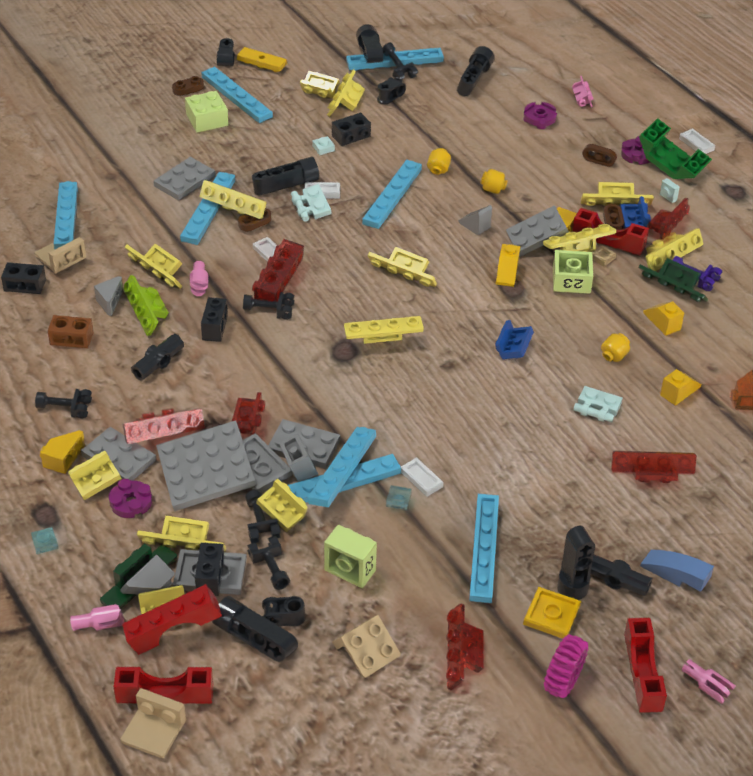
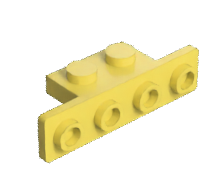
M354 69L350 74L348 72L345 74L337 88L339 91L335 93L332 98L334 100L328 106L330 110L327 115L329 117L338 107L339 103L351 111L356 108L365 88L352 80L356 72Z
M207 180L203 181L200 192L201 198L220 204L224 209H234L241 215L248 214L259 219L263 218L267 204L266 201Z
M599 182L598 194L583 193L581 204L587 206L603 204L604 206L608 204H638L639 197L643 196L645 203L650 206L654 196L634 195V183Z
M601 224L597 228H585L581 232H568L565 236L549 237L548 240L543 241V245L549 249L560 247V250L593 252L597 249L596 238L615 234L616 229L609 224Z
M696 228L685 235L676 234L675 232L665 235V238L653 241L652 245L646 248L648 268L656 272L662 268L667 258L673 260L675 256L682 257L702 246L703 240L700 229Z
M156 244L151 247L145 256L129 245L125 246L129 252L127 255L136 262L138 259L140 265L146 270L151 268V272L159 279L161 277L165 278L164 281L173 288L175 285L179 289L182 288V285L173 277L182 265L180 260Z
M395 247L389 259L371 252L368 253L370 263L375 267L387 268L393 274H402L406 279H415L427 287H436L437 285L433 276L424 273L429 264L426 258Z
M420 316L344 323L346 339L363 338L364 344L402 340V334L424 331Z
M165 516L162 534L137 531V536L142 540V543L155 545V542L163 543L164 546L169 548H176L179 545L185 546L186 550H198L201 543L223 544L224 552H226L224 543L206 540L209 529V522Z

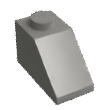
M298 433L279 443L288 465L298 482L310 479L318 474Z
M156 555L120 591L123 594L138 595L143 592L169 588L173 584L171 579L175 573Z

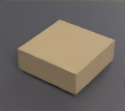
M602 245L592 252V257L595 262L605 267L616 259V253Z

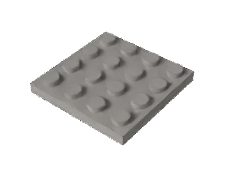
M236 420L156 445L174 511L257 486Z

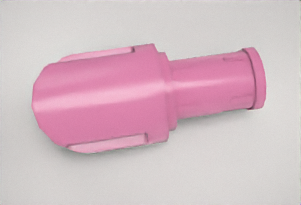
M196 261L193 264L194 269L190 273L191 292L195 296H202L205 294V289L208 288V273L205 271L204 262Z
M117 604L96 607L92 609L91 613L70 617L73 631L93 627L96 631L122 626L125 620Z
M691 659L687 660L686 663L688 665L684 664L682 672L696 680L699 689L723 704L725 701L723 697L727 698L730 695L728 689L733 690L736 685L713 669L704 670Z

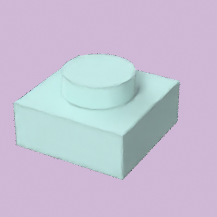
M328 136L312 140V146L319 155L335 151V145Z
M666 178L662 180L660 195L674 203L678 199L680 187Z

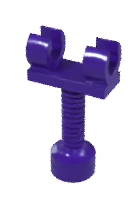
M675 256L673 258V261L701 274L697 287H702L705 291H711L715 281L721 278L722 270L718 267L713 268L711 264L705 271H701L684 264L681 257Z

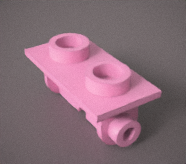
M580 76L581 81L575 82L572 86L577 104L583 107L590 103L591 107H593L591 100L594 99L588 82H584L582 76Z

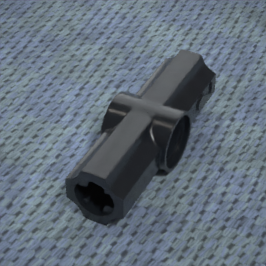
M173 334L158 346L151 345L146 350L145 356L131 367V372L141 381L156 369L166 368L171 361V357L184 347V341H182L179 335Z
M595 554L593 556L590 574L604 579L606 585L612 589H621L623 587L640 595H647L653 578L631 570L629 564L623 560H614L612 562Z

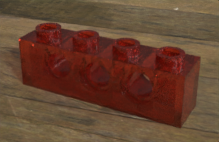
M283 239L281 244L276 246L273 257L270 256L268 259L267 267L261 270L259 280L253 284L252 291L254 292L255 300L276 302L279 300L280 292H284L303 260L304 245Z

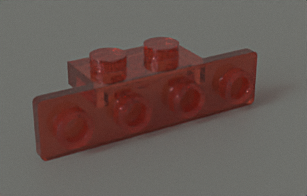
M684 198L672 212L661 209L649 222L648 228L656 233H660L659 239L664 240L677 227V224L682 222L683 217L688 215L690 205H688L689 199Z
M174 408L161 410L162 413L156 415L154 412L143 413L141 418H136V421L123 424L127 444L205 428L203 413L200 408L183 412L174 411Z
M613 451L611 470L613 472H632L635 480L644 483L650 482V480L670 483L671 481H678V473H695L697 455L695 453Z
M462 603L451 609L447 615L448 633L446 638L448 641V651L446 654L447 689L453 690L464 681V667L478 673L484 669V630L465 623V605Z

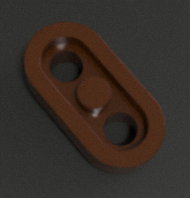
M198 76L178 80L172 84L173 94L177 96H184L204 89V80Z
M595 144L586 145L582 152L585 160L606 167L613 166L617 160V154L612 149Z
M616 204L606 205L603 210L605 224H609L616 230H622L624 218L621 207Z
M265 208L262 219L244 214L239 217L238 226L245 232H250L264 226L272 220L271 211Z

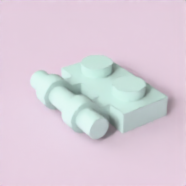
M319 184L302 189V196L298 195L297 191L291 192L292 203L297 207V213L303 221H308L309 215L312 214L314 219L332 214Z
M584 386L578 398V403H575L573 410L580 412V415L586 417L589 415L598 418V421L612 423L622 404L623 398Z

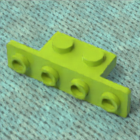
M130 275L124 284L123 290L146 335L151 336L158 324L156 317L166 319L169 312L156 289L141 287L135 276Z

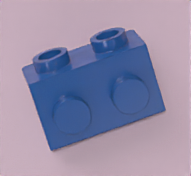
M643 196L639 197L638 204H620L624 218V229L628 228L631 223L644 227L650 225L651 216L647 214L648 204L645 203Z
M506 320L495 343L496 350L502 359L524 357L534 333L532 327L514 328L511 321Z

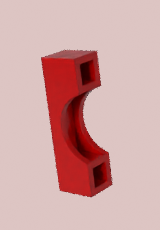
M580 208L574 217L572 232H581L585 228H597L603 223L597 212ZM631 223L626 229L616 230L615 234L596 238V242L641 256L647 244L649 228Z
M205 584L122 623L127 643L140 655L159 646L161 635L169 628L182 623H195L202 626L221 617L222 614L216 596Z
M651 617L628 618L624 637L639 713L663 712L667 693L663 676H659L656 669L654 656L655 636Z
M116 667L113 686L116 703H137L136 695L140 688L183 704H212L213 672L212 667H188L179 676L159 678L147 674L141 667Z

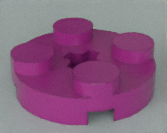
M532 102L525 106L523 120L536 126L538 129H545L546 126L555 123L557 117L556 108L546 102H541V105H536V102Z
M639 136L636 139H630L622 143L621 156L625 161L629 163L635 161L638 162V165L650 163L645 157Z
M121 479L118 485L114 486L109 493V504L112 511L122 518H134L135 514L139 513L143 515L152 505L150 486L136 480ZM129 497H134V498H135V499H131L130 501H127V498H129Z

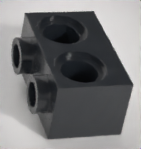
M361 112L333 121L332 137L341 146L371 137V122Z
M7 262L1 276L3 290L6 292L41 294L46 282L44 265Z
M208 297L201 320L202 340L222 341L228 318L227 299Z
M200 544L195 573L196 589L206 584L215 596H219L224 568L223 544Z

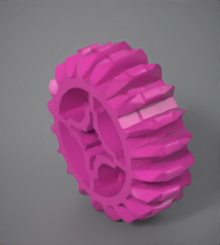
M570 634L563 638L558 648H556V652L546 671L545 691L560 698H565L570 694L586 661L589 650L588 642L576 635Z

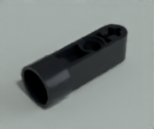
M369 24L362 25L356 32V39L362 49L366 63L383 62V49L377 29Z
M479 46L470 56L469 65L461 76L457 87V92L460 95L469 96L482 74L490 69L495 60V55L490 48Z
M311 156L296 162L256 172L252 175L254 193L264 195L305 184L306 182L317 181L320 176L314 157Z
M575 526L566 535L557 584L560 594L577 600L584 598L588 593L595 544L584 526Z
M226 596L219 603L222 616L213 620L212 623L271 659L281 662L298 648V641L293 634L249 609L231 596Z

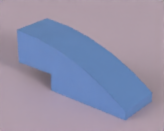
M651 550L640 565V567L679 587L682 583H685L699 591H702L711 578L714 568L713 565L694 557L665 550Z

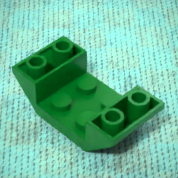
M657 118L639 136L646 159L673 179L695 178L712 159L699 149L692 156L688 155L666 138L671 128Z

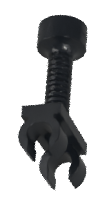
M391 42L382 47L384 55L390 56L397 66L392 73L394 79L404 82L402 79L405 78L404 73L407 72L410 78L417 77L418 70L413 62L403 65L395 54L396 48Z
M280 292L279 300L276 302L255 300L252 295L244 294L243 310H251L254 306L276 308L277 318L280 319L281 317L288 320L292 318L291 306L294 305L295 295Z
M76 389L73 399L48 397L46 392H37L35 407L45 408L48 404L71 406V417L75 418L76 416L83 419L88 415V406L85 404L91 403L92 392L87 389L81 391Z
M252 490L245 496L247 505L253 508L257 521L247 524L251 543H258L259 533L269 531L271 537L281 538L277 518L265 520L262 508L256 504L257 499L262 496V492L259 490Z
M276 536L267 538L270 542L268 543L269 547L259 550L255 542L248 544L249 550L247 551L253 564L266 561L272 573L270 580L276 590L286 588L290 584V578L285 571H280L274 557L282 555L281 544Z

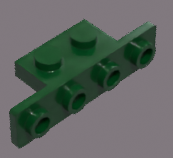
M667 258L659 273L641 264L638 267L642 271L641 274L649 279L653 276L658 279V283L666 287L669 284L674 287L673 290L684 295L686 292L691 295V299L697 302L701 300L707 302L708 300L704 294L693 290L701 274Z
M143 544L113 570L115 585L100 598V602L105 606L117 604L121 609L137 595L123 594L120 590L138 571L156 555L167 566H170L177 559V554L164 545H160L152 552L151 547Z

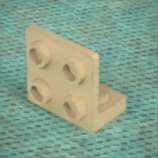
M79 237L55 250L54 243L36 251L35 256L56 274L86 258L84 240Z
M379 615L368 619L332 641L336 649L345 647L362 678H366L401 655Z
M140 688L136 695L138 710L123 733L121 743L159 758H165L186 721L184 704Z

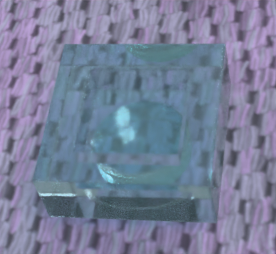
M391 485L386 507L407 510L412 489Z
M52 527L31 533L36 554L58 549Z

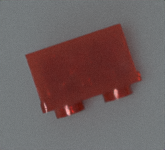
M257 392L256 399L238 398L232 421L236 420L240 433L253 435L256 433L257 427L261 426L262 415L260 413L265 411V400H262V392Z

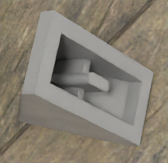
M489 205L471 212L458 221L476 235H480L491 228L492 207Z
M119 276L94 286L96 301L109 316H112L123 293L122 277Z

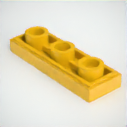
M246 47L237 54V60L246 64L256 65L259 68H267L273 72H280L287 65V59Z

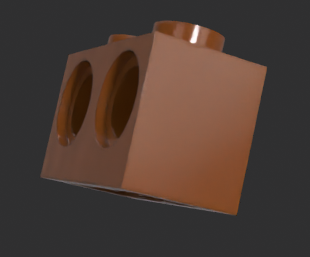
M53 315L48 328L49 343L55 346L88 349L94 333L92 318Z

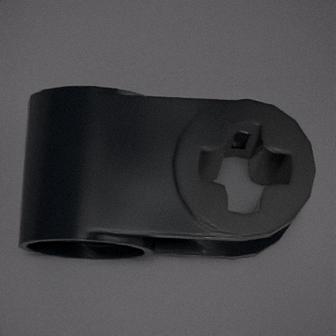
M224 38L220 40L217 51V66H234L235 53L233 51L234 41L232 39Z
M392 77L378 84L379 96L377 97V102L386 105L403 96L406 91V84Z
M298 596L268 597L262 601L263 617L279 627L300 626L305 622L304 600Z

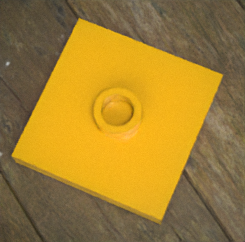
M538 587L524 618L523 625L564 638L572 628L581 606V601Z

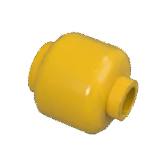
M442 148L431 151L427 162L428 169L435 175L446 173L451 162L450 154Z
M489 169L484 171L480 184L485 191L498 194L501 190H505L507 180H505L503 172Z
M621 333L611 334L601 345L602 356L609 362L621 361L630 351L629 339Z

